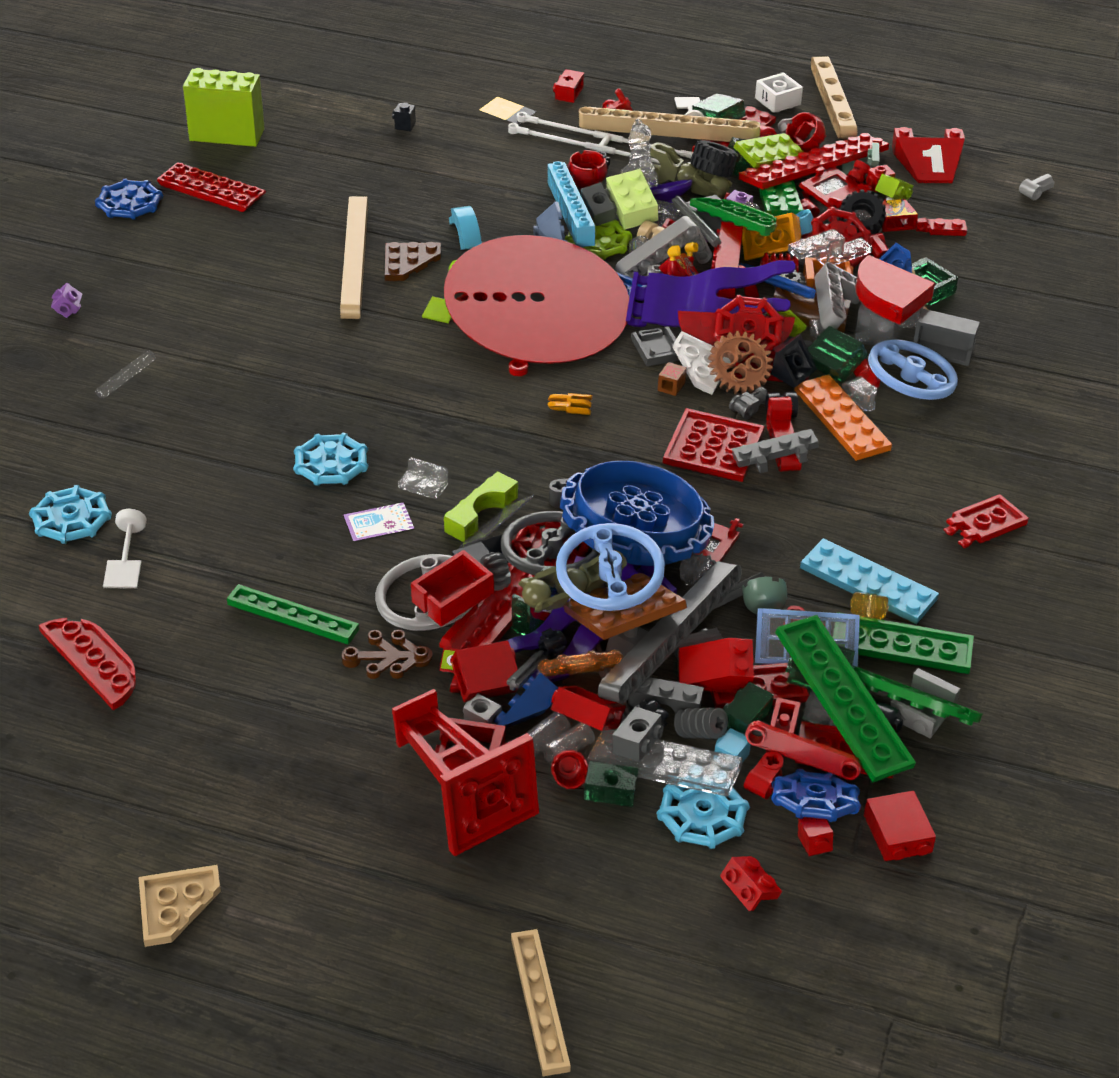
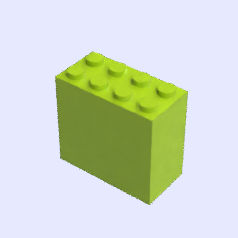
M192 69L183 85L189 141L256 147L264 131L260 74H253L251 72L237 73L235 71L225 72L216 69Z

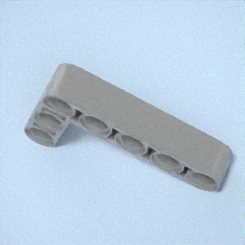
M683 216L618 261L615 269L618 273L633 278L634 272H639L642 276L647 272V265H658L669 257L667 252L670 247L679 245L681 249L690 242L698 243V252L692 253V256L700 264L707 263L712 257V252L700 228L690 217Z
M827 262L814 276L821 325L828 332L834 333L846 319L844 299L851 300V303L858 304L860 300L855 289L857 277Z

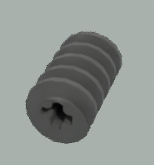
M722 708L679 709L674 718L675 731L682 738L718 739L725 734L728 726V717Z

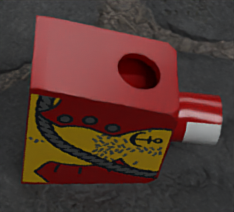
M888 197L883 201V204L886 206V216L882 225L883 232L916 229L918 213L907 200H894Z

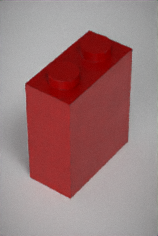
M508 640L456 650L450 661L464 703L472 700L477 694L490 698L517 692L519 688L512 691L510 686L507 685V680L518 670L515 662L516 654L514 649L510 647Z
M914 791L867 799L864 817L884 861L901 860L916 855L923 856L933 852L936 835Z

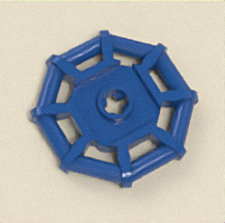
M126 178L113 185L103 186L99 197L95 200V205L101 208L109 218L123 217L135 220L138 216L157 211V205L163 198V193L161 190H157L148 180L132 181Z
M797 769L795 773L783 777H775V780L771 783L773 787L772 802L776 806H782L796 814V818L810 817L836 822L837 818L848 814H857L861 809L858 799L860 789L855 784H848L832 773H814Z

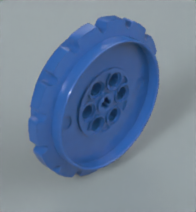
M609 461L586 468L584 473L578 472L567 480L566 487H563L560 509L563 510L562 517L567 525L574 529L576 533L589 526L605 523L634 527L650 536L656 542L663 554L665 565L691 558L692 553H700L708 545L714 529V517L709 514L710 507L687 481L668 470L646 463ZM612 535L613 550L621 552L626 558L627 563L654 566L651 554L642 544L628 537ZM593 539L583 541L595 550Z

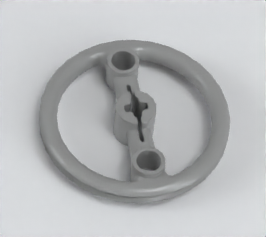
M444 554L421 555L405 560L389 570L379 582L375 592V601L381 616L392 625L406 630L426 631L441 628L428 616V611L424 613L417 606L414 608L415 618L411 619L397 615L387 606L386 593L390 585L406 572L421 567L422 574L424 575L453 556ZM471 608L442 627H445L459 620L464 615H466L471 610Z

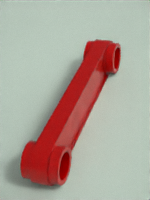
M753 721L746 729V739L753 746L778 752L782 756L835 774L846 780H854L861 773L862 766L855 755L773 727L762 721ZM758 730L762 733V736H755L751 731ZM851 764L856 769L848 770L845 768V765Z

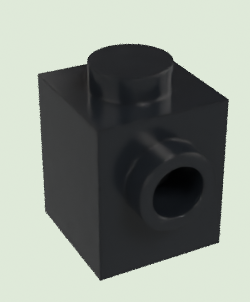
M399 103L396 109H393L392 119H394L395 129L412 131L416 123L415 105Z

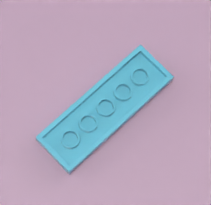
M824 538L800 564V569L916 625L938 600L939 596L938 592Z

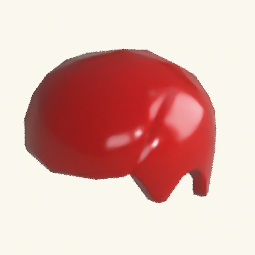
M573 749L563 750L554 757L551 764V774L558 785L566 789H577L587 780L588 763L581 753Z

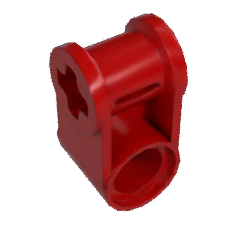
M774 751L765 753L754 769L747 775L743 786L744 789L764 799H768L773 792L771 783L775 780L774 778L782 776L781 768L784 764L782 755Z

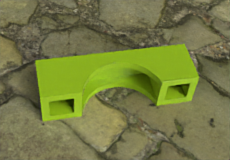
M497 471L481 486L474 489L469 496L461 500L451 511L445 514L444 532L464 543L478 532L477 513L487 508L505 509L518 498V481Z

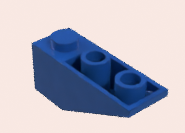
M541 673L535 679L531 676L522 686L525 689L524 693L521 696L517 693L508 703L511 706L509 711L505 713L502 710L493 722L497 725L506 726L507 729L542 715L552 704L553 693L558 687Z

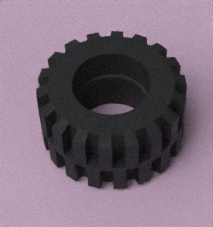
M700 140L696 142L690 163L703 172L720 177L732 176L738 154L724 145Z
M860 190L859 193L853 191L852 195L848 194L846 199L842 201L840 210L851 213L855 210L867 211L872 218L860 221L867 230L871 231V234L879 233L886 216V206L883 204L882 198L878 199V195L876 193L874 195L871 194L872 191L869 190L868 192ZM838 217V220H839V221L846 222V220H847V219Z

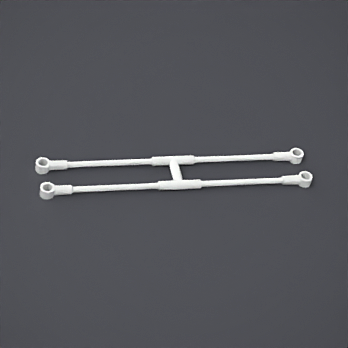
M519 112L517 114L518 122L540 123L593 135V137L602 138V141L599 144L585 143L531 131L528 128L519 127L516 123L508 125V132L510 134H530L583 146L590 150L604 151L608 154H618L660 164L655 158L624 152L606 146L609 141L625 142L651 148V145H653L626 139L623 136L546 121L538 117L529 116L526 112ZM674 149L678 155L691 159L693 152Z

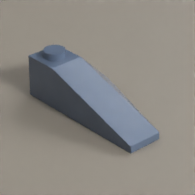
M554 202L536 218V226H533L534 236L551 237L566 241L564 225L559 220L562 219L559 202Z

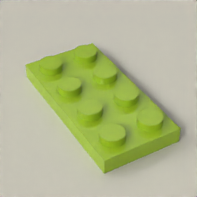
M785 133L736 141L734 148L753 168H759L761 164H772L774 160H785L787 156L795 157L798 156V153L803 152L790 139V136Z

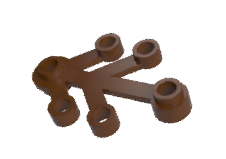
M371 630L368 633V642L371 645H376L383 651H358L357 648L350 646L342 652V663L345 667L354 668L360 664L361 660H382L378 664L371 663L367 665V677L376 679L383 671L390 667V676L399 679L414 666L425 667L429 665L433 658V653L426 646H416L405 638V632L402 630H394L391 633V641L395 645H400L406 651H399L385 641L379 630ZM399 660H406L402 664L396 663Z

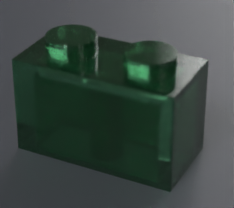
M748 682L743 689L740 688L734 700L723 707L728 717L727 730L732 728L745 734L750 723L753 721H763L772 710L774 694L751 682Z

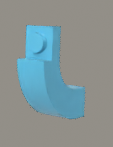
M472 207L451 208L452 216L449 217L450 225H456L461 250L471 249L481 244L480 230Z

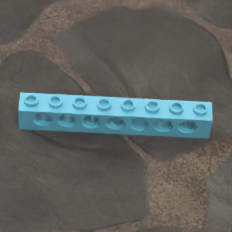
M556 161L548 164V185L556 202H559L561 214L575 245L580 247L595 246L594 222L565 162Z

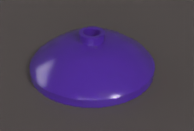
M680 180L649 188L656 201H664V204L673 203L672 198H675L677 195H684L691 188L693 182L692 180Z

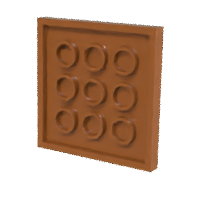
M644 573L633 574L631 578L623 581L627 585V594L633 595L642 590L651 578ZM660 585L657 591L643 603L624 610H597L584 606L572 598L563 606L564 612L603 640L687 608L684 598L663 585ZM608 587L594 589L588 595L608 599Z

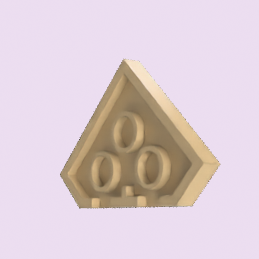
M218 865L139 877L145 947L172 943L221 892Z

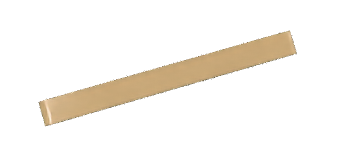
M582 107L579 109V127L582 129L736 142L760 137V123L757 121L596 107Z
M349 197L340 304L341 319L361 318L368 214L367 197Z

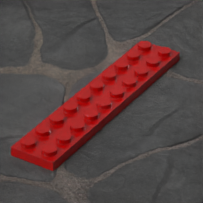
M862 133L860 136L849 137L844 141H836V143L831 145L826 144L821 148L800 152L795 157L787 156L782 161L774 160L772 164H761L759 168H747L746 171L739 172V180L760 189H766L816 173L815 170L821 166L826 170L867 157L868 149H871L872 142L879 143V153L889 150V143L881 138H874L868 133Z

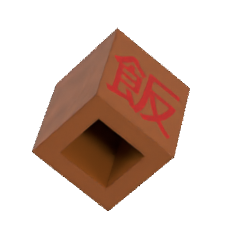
M668 362L659 374L658 391L676 396L685 384L686 367Z

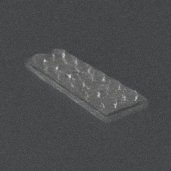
M615 730L602 731L587 757L589 767L727 797L740 772L743 759L742 757L657 739L652 745L651 751L645 754L640 762L613 754L612 735Z

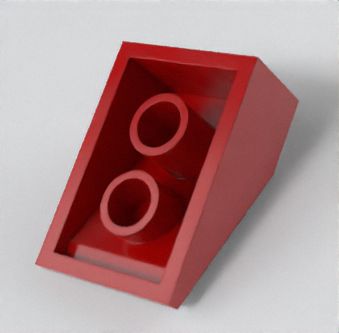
M724 638L679 648V683L704 687V691L750 694L754 679L752 639Z

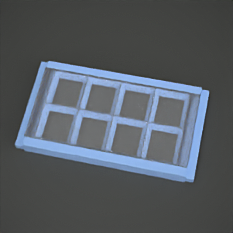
M758 608L755 664L767 665L794 662L775 633L777 627L818 615L848 662L858 667L860 615Z

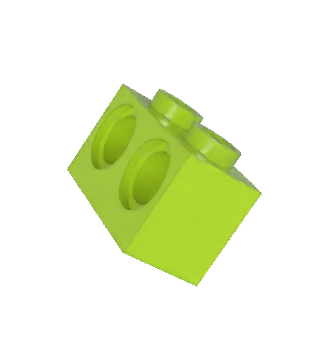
M882 174L875 191L894 199L908 200L913 193L914 185Z

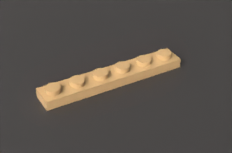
M538 930L511 933V941L542 1075L549 1076L570 1072L571 1065Z

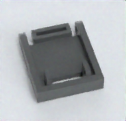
M669 326L664 327V335L661 328L639 331L638 335L636 332L631 333L632 342L646 366L680 361L673 349L676 338Z

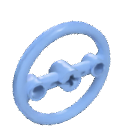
M885 340L874 345L868 357L871 370L884 384L910 397L926 400L942 399L951 395L958 383L955 369L943 356L915 342ZM899 350L919 354L937 364L946 374L948 383L943 375H932L924 370L926 362L922 358L913 355L906 358L899 353ZM878 356H880L881 362L888 365L895 364L902 369L900 376L905 381L917 383L920 380L927 385V389L907 385L889 375L880 365Z
M605 523L584 528L565 541L557 556L556 572L563 590L578 603L597 610L617 611L632 608L649 599L662 583L665 563L661 549L650 536L631 526ZM612 535L628 537L639 542L648 550L653 558L654 573L651 580L642 590L633 595L627 594V585L621 581L622 557L617 551L613 550ZM587 539L594 540V548L600 553L599 577L608 583V599L593 597L582 592L572 583L567 574L566 565L569 555L574 548Z

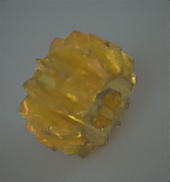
M855 592L851 598L850 612L862 617L884 619L889 607L888 598L872 593Z

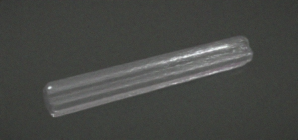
M147 350L98 387L96 395L101 399L106 398L155 360L154 352Z

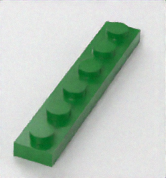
M240 584L227 597V605L347 645L350 644L359 631V623Z

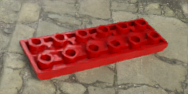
M179 162L157 178V182L163 187L240 212H244L266 193V190L256 186L244 184L240 181L222 177Z
M508 562L511 574L509 586L502 590H494L492 595L473 606L466 615L457 620L445 633L439 647L443 649L444 647L466 649L497 643L528 607L522 597L523 587L518 584L523 578L534 577V575L520 571Z

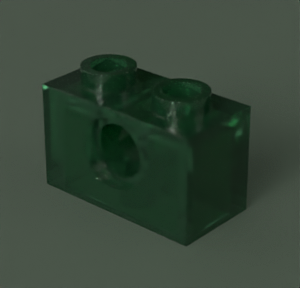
M590 761L585 780L584 800L633 807L639 768Z

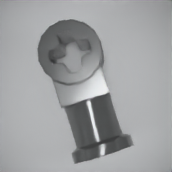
M758 387L752 394L748 392L741 395L738 394L731 400L729 409L733 412H738L742 415L743 419L748 420L758 411L759 405L765 403L767 390L764 387Z

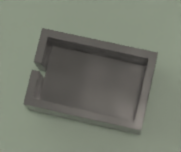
M922 309L917 320L913 342L932 349L949 362L969 366L974 353L980 322Z

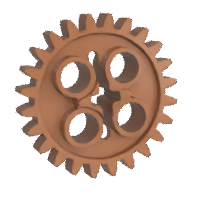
M736 331L734 337L731 332L728 333L727 338L721 336L720 342H715V347H712L710 350L712 354L708 357L712 361L708 367L714 368L710 375H716L714 382L720 380V388L726 385V392H729L732 388L735 395L739 390L743 394L747 389L750 393H753L754 388L761 387V384L765 385L767 382L765 378L768 379L770 377L769 371L773 369V366L768 365L773 359L767 358L771 351L764 350L767 344L760 345L761 338L755 341L754 334L750 338L747 337L746 331L742 336H740L739 331ZM738 347L745 348L746 353L740 352ZM751 353L754 354V356H751L750 358H748V359L745 361L744 364H743V363H740V362H742L744 359H746L747 356L750 355ZM723 357L729 358L731 363H725ZM737 362L740 363V364H739L738 366H736L731 372L728 373V372L726 371V370H729V369L733 368V367L736 365ZM750 363H756L758 368H753ZM734 373L741 374L743 379L736 378Z

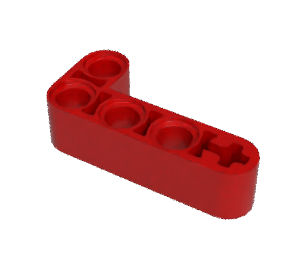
M791 397L769 398L766 425L770 439L794 433L791 423ZM795 454L776 458L779 471L801 470L802 463H799Z

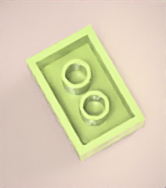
M641 169L606 178L610 201H613L616 205V214L624 230L640 226L646 220L658 221V204Z

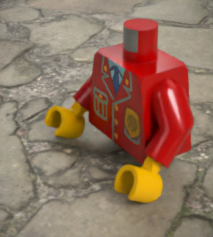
M687 243L684 247L686 253L682 254L679 245L670 247L667 252L669 258L658 268L663 274L678 277L699 274L693 265L694 257H692V253L698 252V243Z

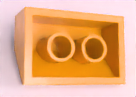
M792 212L775 216L777 218V228L770 236H762L759 232L749 231L747 227L743 226L742 243L745 261L761 258L765 252L769 256L772 253L778 254L798 249L801 238L799 217Z

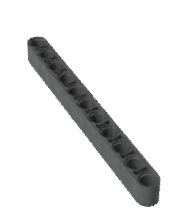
M721 561L716 562L682 597L686 600L687 608L662 617L601 680L598 687L599 698L624 704L738 584L742 575L741 566Z

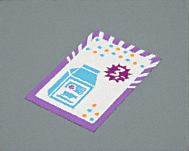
M404 502L344 514L353 541L414 529Z

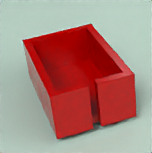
M462 550L411 582L412 602L424 613L428 611V616L441 627L494 593V574L465 550Z

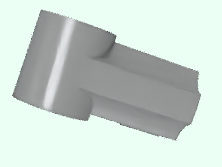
M1045 174L1033 181L1025 179L1019 187V192L1032 200H1037L1042 192L1054 186V181L1049 174Z

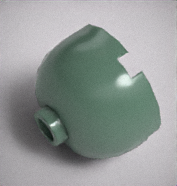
M758 577L747 582L748 586H742L745 606L756 615L758 608L782 610L787 602V585L783 579L779 578V582L772 581V577Z

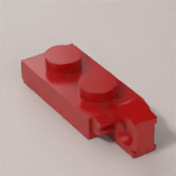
M917 218L916 232H930V235L965 236L967 234V226L965 220Z

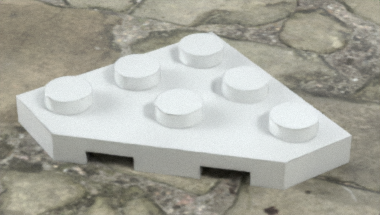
M681 331L674 342L673 349L681 364L686 367V373L694 387L712 395L720 383V380L714 382L716 375H710L714 368L708 367L709 363L712 362L708 357L712 354L710 350L714 346ZM723 357L725 363H731L729 358Z

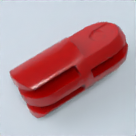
M855 355L851 360V366L856 378L866 391L872 392L877 390L881 381L871 370L868 359L863 355Z

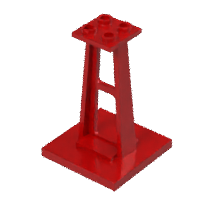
M435 689L392 708L397 746L400 748L410 743L441 784L448 847L454 857L539 814L533 738L528 733L489 751L439 711ZM439 729L455 746L441 753H436L423 736ZM459 753H465L472 759L453 770H450L444 763L445 760Z

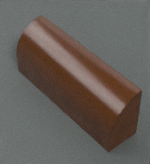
M776 287L773 298L788 299L791 304L790 310L807 327L824 329L820 322L817 294H815L813 299H808ZM844 299L846 319L835 332H845L851 300Z

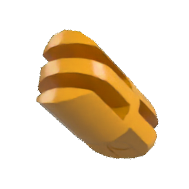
M568 393V395L552 394L548 398L550 402L547 405L552 410L566 411V413L591 415L589 408L592 405L590 402L592 395Z

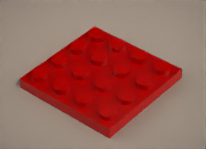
M686 408L663 456V464L743 482L750 465L739 468L732 455V449L760 442L765 426Z

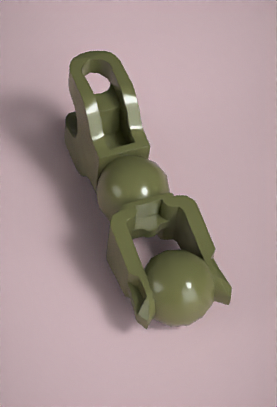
M659 142L651 145L650 154L659 161L660 165L652 164L646 169V177L657 183H664L667 180L676 181L677 179L678 181L692 180L691 191L707 197L717 195L719 198L725 197L726 192H729L732 182L727 178L703 172L695 168L691 163H684V160L678 157L676 151L671 146Z
M617 551L622 557L623 570L627 565V561L624 555L621 552ZM599 556L588 563L582 564L579 569H567L569 579L584 593H590L597 588L603 589L608 587V583L599 577ZM556 567L538 572L534 577L523 578L518 584L523 587L522 597L524 602L528 606L535 608L534 612L539 613L543 610L549 611L561 608L570 598L559 583ZM549 585L555 587L559 594L551 597Z

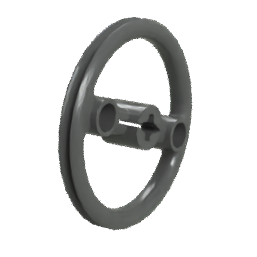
M563 511L531 513L516 519L504 530L501 537L502 554L512 566L535 576L538 572L556 567L544 566V561L547 558L557 559L564 541L576 532L565 522L562 517ZM542 522H561V526L558 529L549 528L542 532V545L539 548L528 550L526 558L519 557L511 548L513 536L521 529ZM593 549L586 558L566 565V569H579L582 564L588 563L599 556L600 553Z

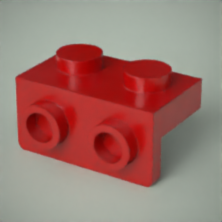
M752 856L732 857L720 875L721 879L748 911H754L761 900L778 899L783 892L777 886L775 879L768 875L760 866V862Z

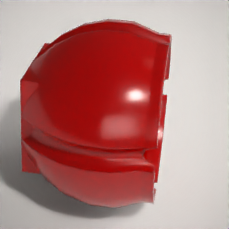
M802 112L792 118L791 124H787L786 134L790 136V139L803 152H808L813 148L820 147L821 142L826 137L824 123L819 117L809 112ZM812 129L815 130L812 137L806 142H804V140L812 131Z
M583 150L582 154L576 152L571 155L568 170L575 185L580 190L600 182L602 183L605 180L607 163L606 158H603L601 153Z

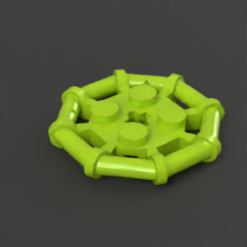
M617 220L598 226L595 225V246L582 248L606 260L607 257L627 252V246L632 239V233L626 229L624 230ZM569 231L568 235L565 236V240L575 244Z

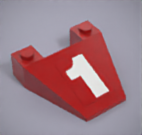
M894 128L892 149L895 157L918 183H953L962 156L965 137L963 130L958 128L945 129L944 138L914 137L912 128Z

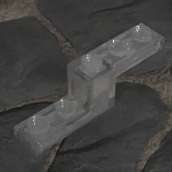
M835 229L788 244V251L798 260L816 254V259L824 265L829 262L837 265L872 253V246L862 237L845 243V237Z

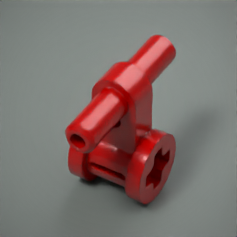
M619 88L615 90L618 101L609 99L603 103V108L633 111L630 106L631 102Z

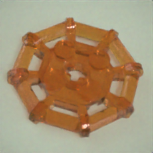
M591 650L585 654L570 656L562 654L556 659L541 660L538 663V670L548 677L562 674L572 676L585 672H601L605 668H614L624 656L618 650L599 653Z

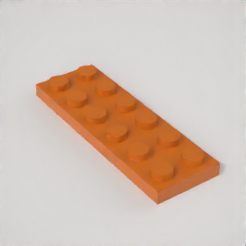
M829 374L803 381L797 387H794V391L855 461L891 451L892 443Z

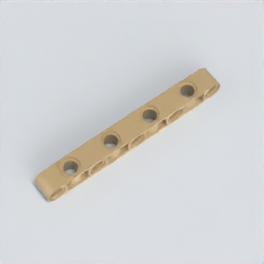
M828 56L812 57L811 70L838 139L857 137L856 122Z

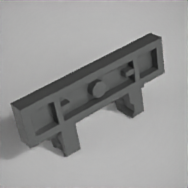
M812 429L733 448L732 455L739 468L755 464L759 473L768 472V460L795 454L799 463L807 462V451L819 448Z

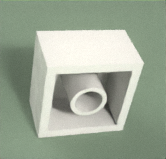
M783 72L757 80L755 98L773 113H778L782 110L801 105L803 87Z

